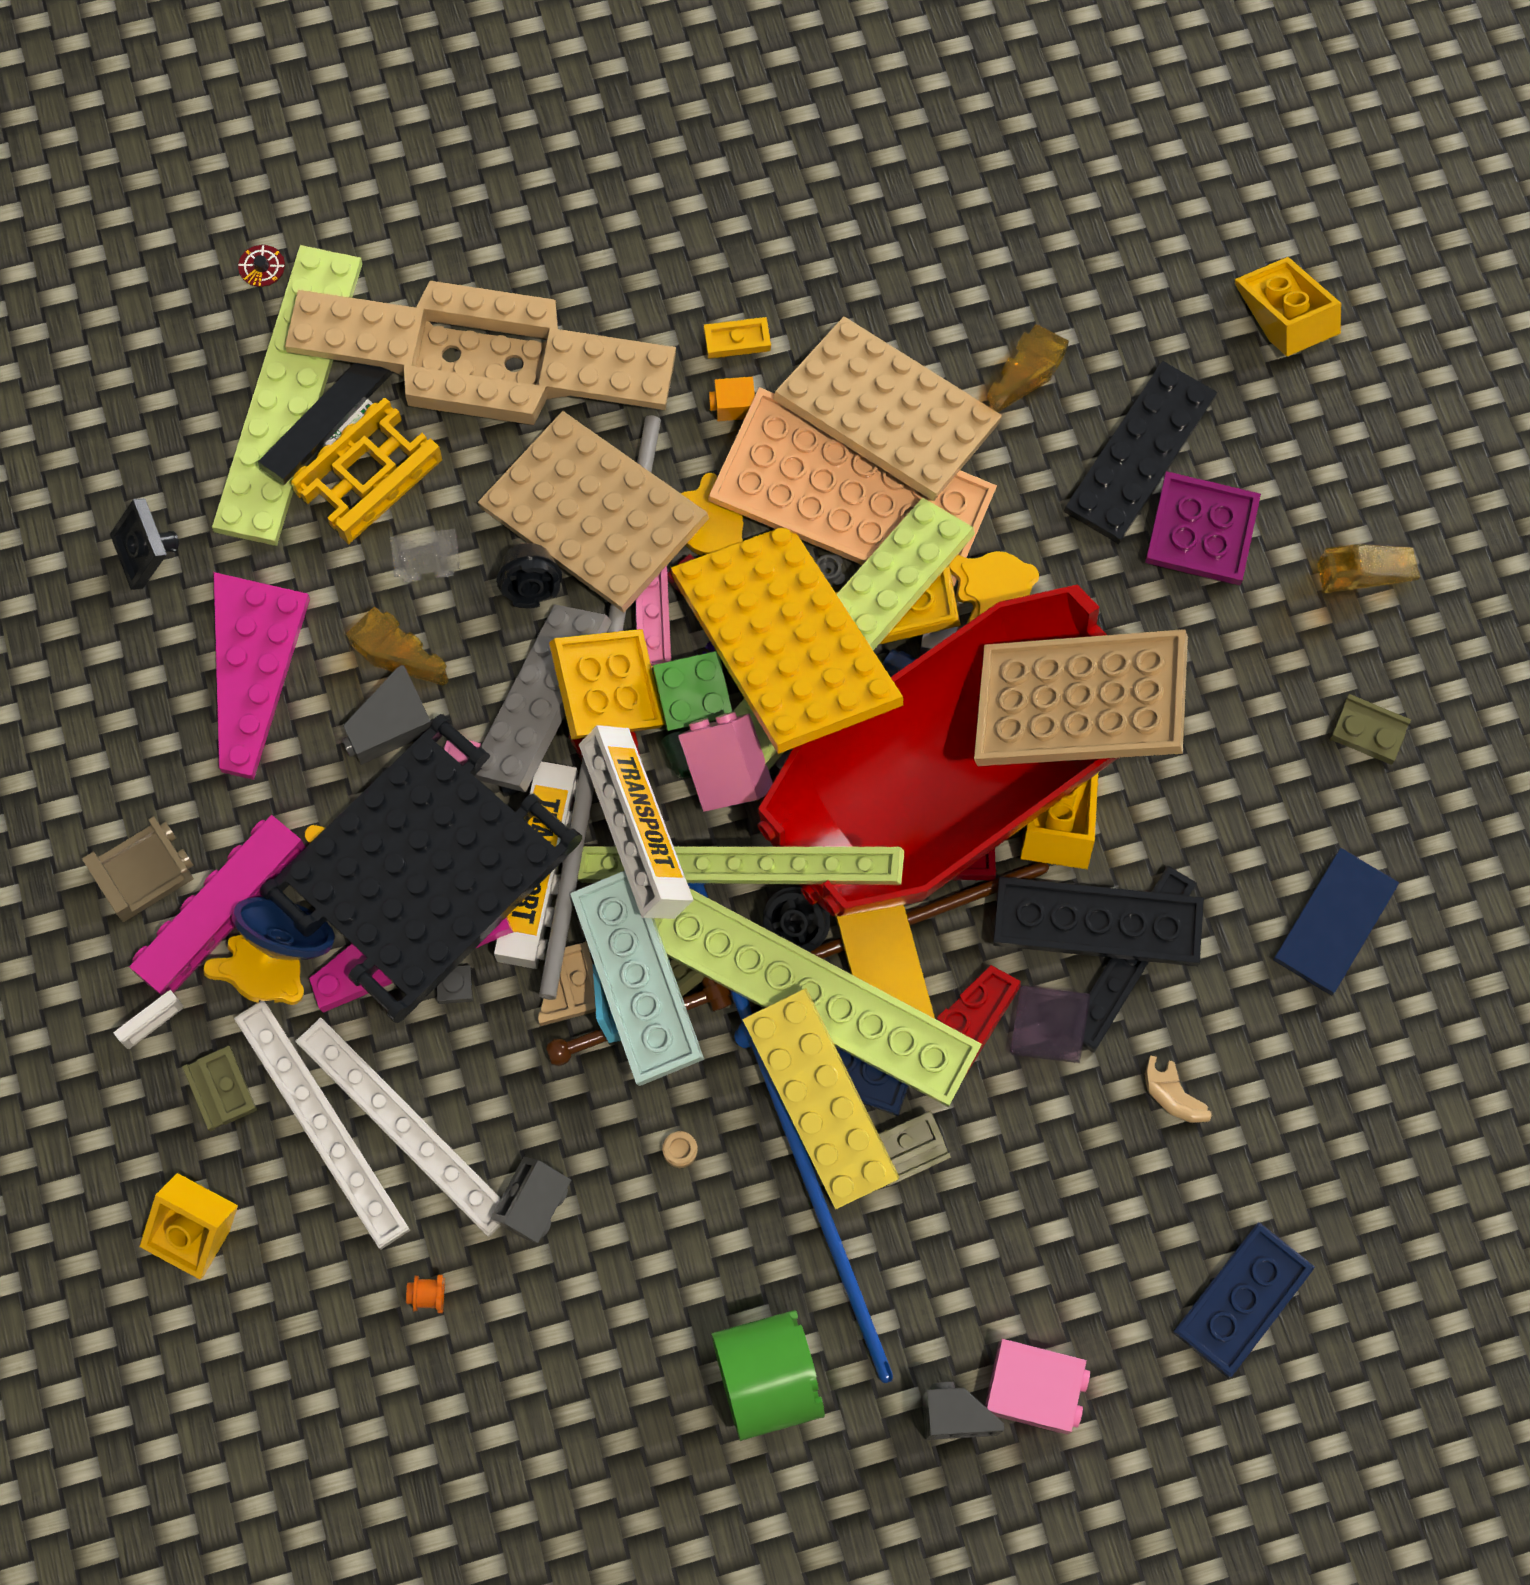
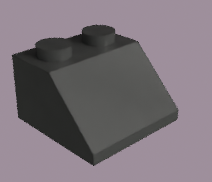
M954 1382L933 1383L930 1390H927L922 1396L925 1440L997 1436L1004 1431V1423L965 1388H955Z

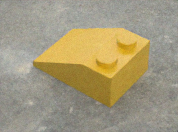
M1289 257L1235 279V286L1268 340L1286 357L1341 334V302Z
M1098 773L1023 827L1021 859L1088 870L1095 842Z

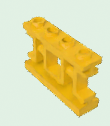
M383 398L379 403L369 406L364 416L358 422L348 425L342 431L341 437L332 445L323 447L318 453L317 458L308 466L301 467L291 481L295 494L299 498L302 497L303 501L307 504L320 494L336 509L327 518L330 526L338 531L339 536L348 545L442 461L440 447L431 438L427 440V437L421 433L410 443L394 429L402 419L400 412L396 408L393 409L390 401L386 398ZM380 428L388 439L380 447H377L368 437ZM398 447L409 456L399 467L388 457ZM368 452L383 468L362 485L347 469ZM333 470L342 481L330 490L320 480ZM352 489L362 500L349 510V507L341 498Z

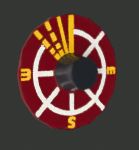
M253 246L241 255L238 263L239 274L245 282L252 286H270L283 275L285 269L284 257L279 250L272 246Z

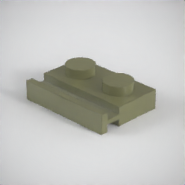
M1349 694L1330 740L1392 765L1397 757L1411 719Z
M230 1046L204 1056L190 1065L182 1066L210 1132L215 1130L216 1127L223 1124L226 1125L257 1111Z
M926 1111L878 1133L900 1177L886 1186L895 1184L951 1158L931 1111Z

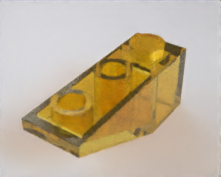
M1037 324L1034 325L1029 334L1024 332L1016 347L1019 352L1015 358H1008L1001 372L1004 377L1000 383L994 382L987 394L986 399L990 400L989 407L996 412H1000L1050 381L1065 357L1069 340Z
M1354 544L1326 548L1317 563L1324 593L1420 579L1413 548Z
M374 606L346 633L350 645L375 667L394 672L397 667L404 665L411 677L440 685H445L449 681L445 670L447 668L445 662L435 653L427 654L422 649V642L413 633L409 632L406 635L399 629V622L387 611L381 613Z

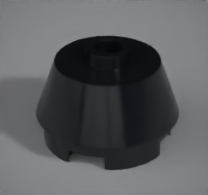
M523 543L510 548L505 553L496 582L502 596L505 595L512 600L513 606L526 609L540 607L539 601L545 600L551 595L553 598L558 595L562 572L546 548L535 543Z
M802 887L782 889L775 893L767 902L763 912V927L811 952L818 948L828 935L830 928L829 912L817 903L811 905L801 892Z

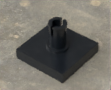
M145 498L133 499L110 533L131 590L143 589L166 557V552H176L179 546L178 536L174 531L158 533Z

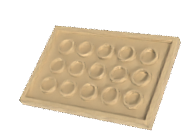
M843 317L781 384L775 391L773 398L776 402L932 501L936 500L997 427L1002 417L995 410L846 317Z
M564 411L555 418L478 501L483 511L527 543L539 544L546 548L560 567L623 613L709 519L708 512Z
M1186 629L984 645L974 756L977 766L1183 754L1188 645Z

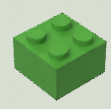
M717 651L652 666L666 732L689 727L690 723L703 718H708L709 722L716 721L717 716L732 712L721 659Z

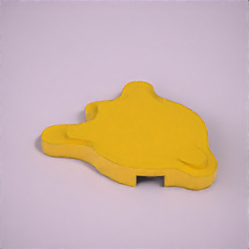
M714 473L705 474L697 490L681 493L708 512L709 519L685 545L692 552L700 556L743 541L742 515L708 501L718 477Z
M1000 551L987 553L975 559L957 555L948 565L951 574L958 580L957 600L962 603L971 602L973 604V610L967 623L998 602L1030 595L1033 585L1039 580V573L1035 566L1022 562L1012 554Z
M241 935L233 936L228 940L227 948L233 954L232 957L212 958L205 962L204 975L207 978L222 980L232 984L241 995L250 1001L259 1003V1000H274V1003L283 1002L288 1005H295L303 998L304 988L300 982V961L272 958L257 950Z

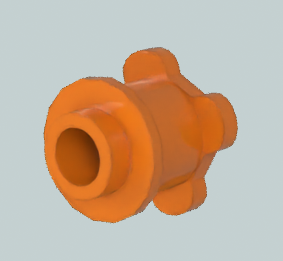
M438 1274L437 1279H420L419 1276L415 1275L414 1282L407 1283L406 1303L413 1304V1311H418V1308H436L437 1313H443L444 1275Z

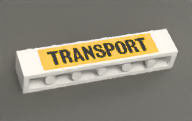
M596 725L580 742L579 747L641 917L675 919L694 900L629 728Z
M541 761L533 777L530 794L537 795L543 801L542 805L569 829L579 780L577 768ZM535 816L527 822L554 847L560 843L561 839ZM560 864L507 916L513 933L497 938L494 951L497 962L537 969L539 959L545 960L548 940H545L544 936L546 927L552 926L555 907H551L553 895L558 894L561 875H558Z

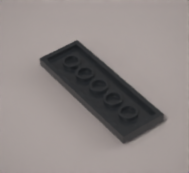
M1162 361L1065 506L1064 512L1120 544L1164 477L1166 471H1168L1212 404L1217 392Z
M999 877L993 946L1198 967L1201 955L1204 897Z

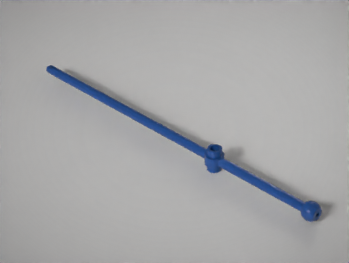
M687 883L690 889L708 898L704 887L705 883ZM730 990L742 1021L739 1028L735 1031V1041L742 1048L751 1047L878 1377L883 1383L891 1382L893 1373L806 1148L742 1020L753 1014L749 1001Z

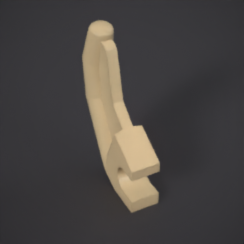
M1150 1055L1145 1070L1148 1093L1172 1116L1189 1123L1209 1122L1212 1116L1211 1111H1208L1206 1104L1184 1092L1179 1083L1175 1062L1169 1061L1166 1071L1159 1072L1155 1068L1157 1057Z

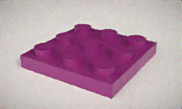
M1166 471L1145 563L1241 585L1261 494Z

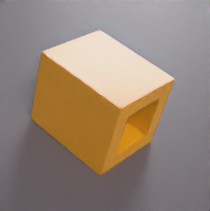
M753 377L715 379V391L709 392L710 411L717 412V421L745 419L755 397Z

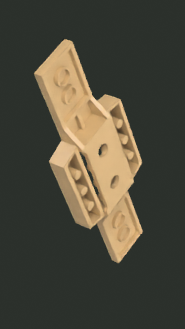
M429 281L417 307L298 290L285 344L286 352L380 366L404 376L405 395L408 406L529 425L535 424L547 399L565 396H576L666 410L676 356V347L560 330L558 329L556 300L436 281ZM430 321L548 340L540 343L535 340L527 341L507 338L503 335L494 336L474 331L448 329L442 326H433ZM449 348H455L460 351L461 356L455 362H447L442 357L443 353ZM510 358H519L524 363L522 369L517 372L507 370L505 364Z

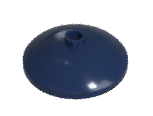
M253 897L240 901L235 906L232 915L233 923L240 935L257 950L272 958L282 960L314 959L328 953L334 944L335 934L327 922L311 936L305 937L297 930V924L273 901L270 899L266 900L264 897ZM296 904L306 915L313 913V911Z

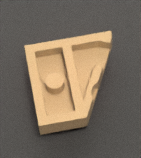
M587 942L565 947L556 999H543L541 1012H539L538 1016L540 1026L596 1012L593 963Z

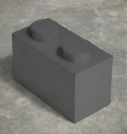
M523 1157L490 1220L525 1240L538 1243L540 1238L544 1237L549 1231L551 1218L557 1206L564 1202L571 1179L540 1160Z

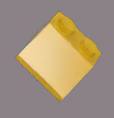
M177 1173L155 1195L139 1247L201 1280L230 1232L238 1205Z

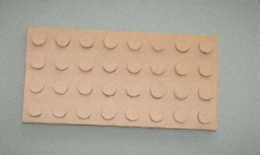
M759 387L711 490L708 501L774 529L786 528L791 533L797 534L803 541L863 565L923 497L974 528L975 535L958 553V555L967 558L997 485L960 470L936 500L932 501L773 400L775 393ZM952 575L953 586H955L957 581L954 575Z

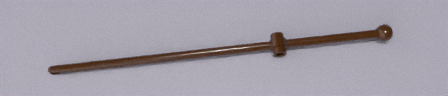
M1039 862L1001 877L1031 880L1047 873L1049 865ZM999 877L906 912L909 925L997 893ZM838 938L822 944L810 953L822 959L844 951L842 940ZM707 977L701 981L704 987L703 990L683 997L687 1010L710 1003L713 1012L732 1005L729 997L731 994L730 990ZM602 1029L567 1042L560 1038L553 1039L547 1044L546 1050L551 1064L561 1066L569 1062L572 1054L608 1040Z

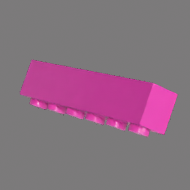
M273 815L266 821L261 820L251 831V837L243 845L236 846L230 852L227 858L228 862L219 871H213L206 878L204 887L196 896L191 895L184 901L180 908L181 912L172 921L165 922L159 928L156 934L157 938L148 947H142L134 955L133 963L129 967L160 996L169 990L174 993L233 930L235 925L232 915L235 906L244 899L262 897L259 893L262 885L266 881L274 879L306 848L303 841Z

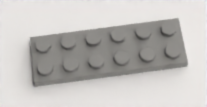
M554 604L481 746L490 754V758L475 775L479 781L522 792L527 791L565 716L549 642L554 638L607 633L612 623L607 615Z

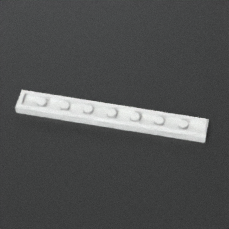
M260 1001L236 1016L234 1020L380 1250L409 1232V1227L266 1002Z
M321 1017L296 1040V1043L488 1238L501 1226L490 1220L501 1198Z

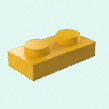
M767 317L704 324L708 359L771 351Z

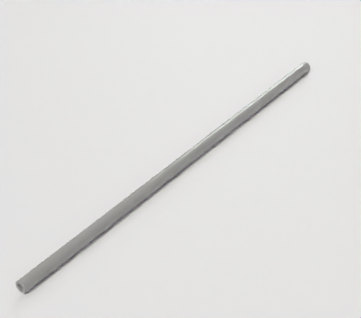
M653 415L645 417L637 460L639 465L651 473L661 419ZM612 604L609 612V619L612 623L607 633L623 631L626 611L623 613ZM582 758L570 829L574 828L582 835V840L563 861L539 997L548 1000L556 999L573 907L570 893L576 891L594 792V785L584 758Z

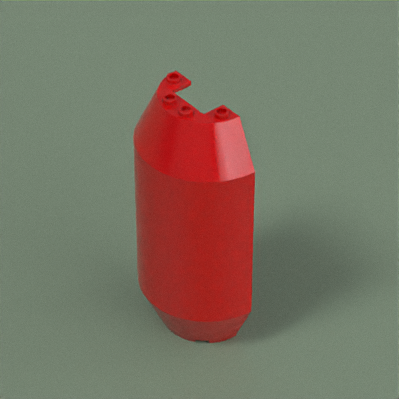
M1078 584L996 603L891 677L903 696V706L792 749L758 808L761 822L757 824L758 829L764 838L771 842L773 847H901L904 850L901 885L831 884L829 880L823 884H800L803 896L811 905L819 904L832 916H845L922 902L1118 759L1103 758L977 766L974 760L984 645L1107 635L1097 625L1100 607Z

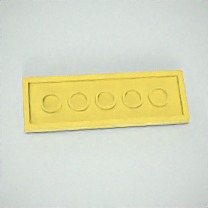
M807 988L742 1019L835 1209L898 1180L900 1177Z

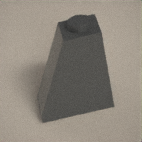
M404 665L397 667L343 725L347 737L342 739L350 757L357 756L361 765L416 741L430 728L431 721Z

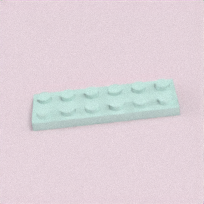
M625 870L570 893L636 1084L639 1086L704 1060L654 918L641 917Z

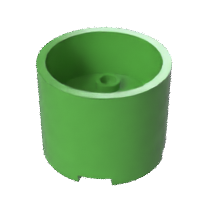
M796 1310L711 1333L724 1389L740 1441L825 1417L823 1401L818 1396L819 1388L813 1360L803 1327L797 1323L798 1315Z

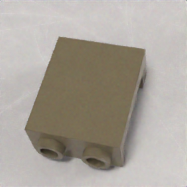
M154 816L148 819L151 824L149 827L98 857L95 852H92L82 858L113 910L123 923L194 879L188 870L194 866L184 849L176 851L171 843L177 839L166 821L160 825Z

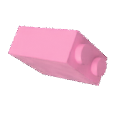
M735 711L717 716L716 722L709 723L708 718H703L690 723V730L678 735L703 812L755 801L768 793L773 783L768 767L765 765V758L750 713L736 716Z
M1002 1339L998 1343L985 1407L996 1417L1067 1435L1072 1432L1073 1427L1078 1428L1081 1421L1083 1406L1077 1404L1080 1391L1086 1392L1089 1383L1090 1371L1085 1370L1087 1360Z

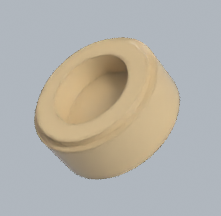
M683 1131L670 1134L665 1139L662 1148L666 1162L676 1168H684L691 1165L697 1157L698 1150L695 1139L689 1133Z

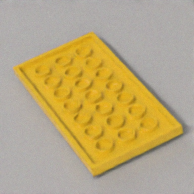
M786 528L774 529L671 567V574L675 583L778 754L903 706L901 692L797 534L791 533Z

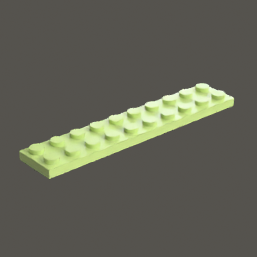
M300 245L212 525L214 533L277 546L294 491L291 484L293 477L283 485L260 469L258 461L323 396L334 360L286 352L285 344L298 290L352 298L362 267L360 257Z
M923 497L836 594L873 651L975 535L972 526ZM744 698L734 711L736 716L750 713L765 758V765H767L769 770L784 752L777 753Z
M690 889L694 901L675 919L654 918L668 957L763 1008L807 988L835 1047L947 1107L950 1106L982 1045Z

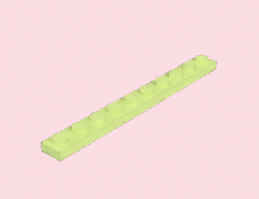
M616 846L583 847L578 881L582 883H596L624 871ZM674 847L687 883L823 884L827 880L831 884L901 885L904 850L901 847Z

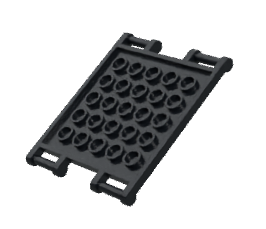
M444 714L435 717L430 728L274 879L266 881L259 891L262 897L273 901L297 924V930L303 936H311L328 921L367 959L363 963L356 965L350 971L348 978L356 986L361 985L388 1011L387 1016L394 1023L404 1020L582 840V835L574 828L569 829L542 805L543 801L537 795H528L523 800L521 807L514 812L479 781L475 775L490 758V754L482 747L477 748L452 726V721ZM442 736L469 758L463 766L436 743ZM533 816L561 839L556 847L527 823ZM290 885L315 911L310 915H306L283 891ZM378 969L406 995L402 1000L397 1001L372 977Z

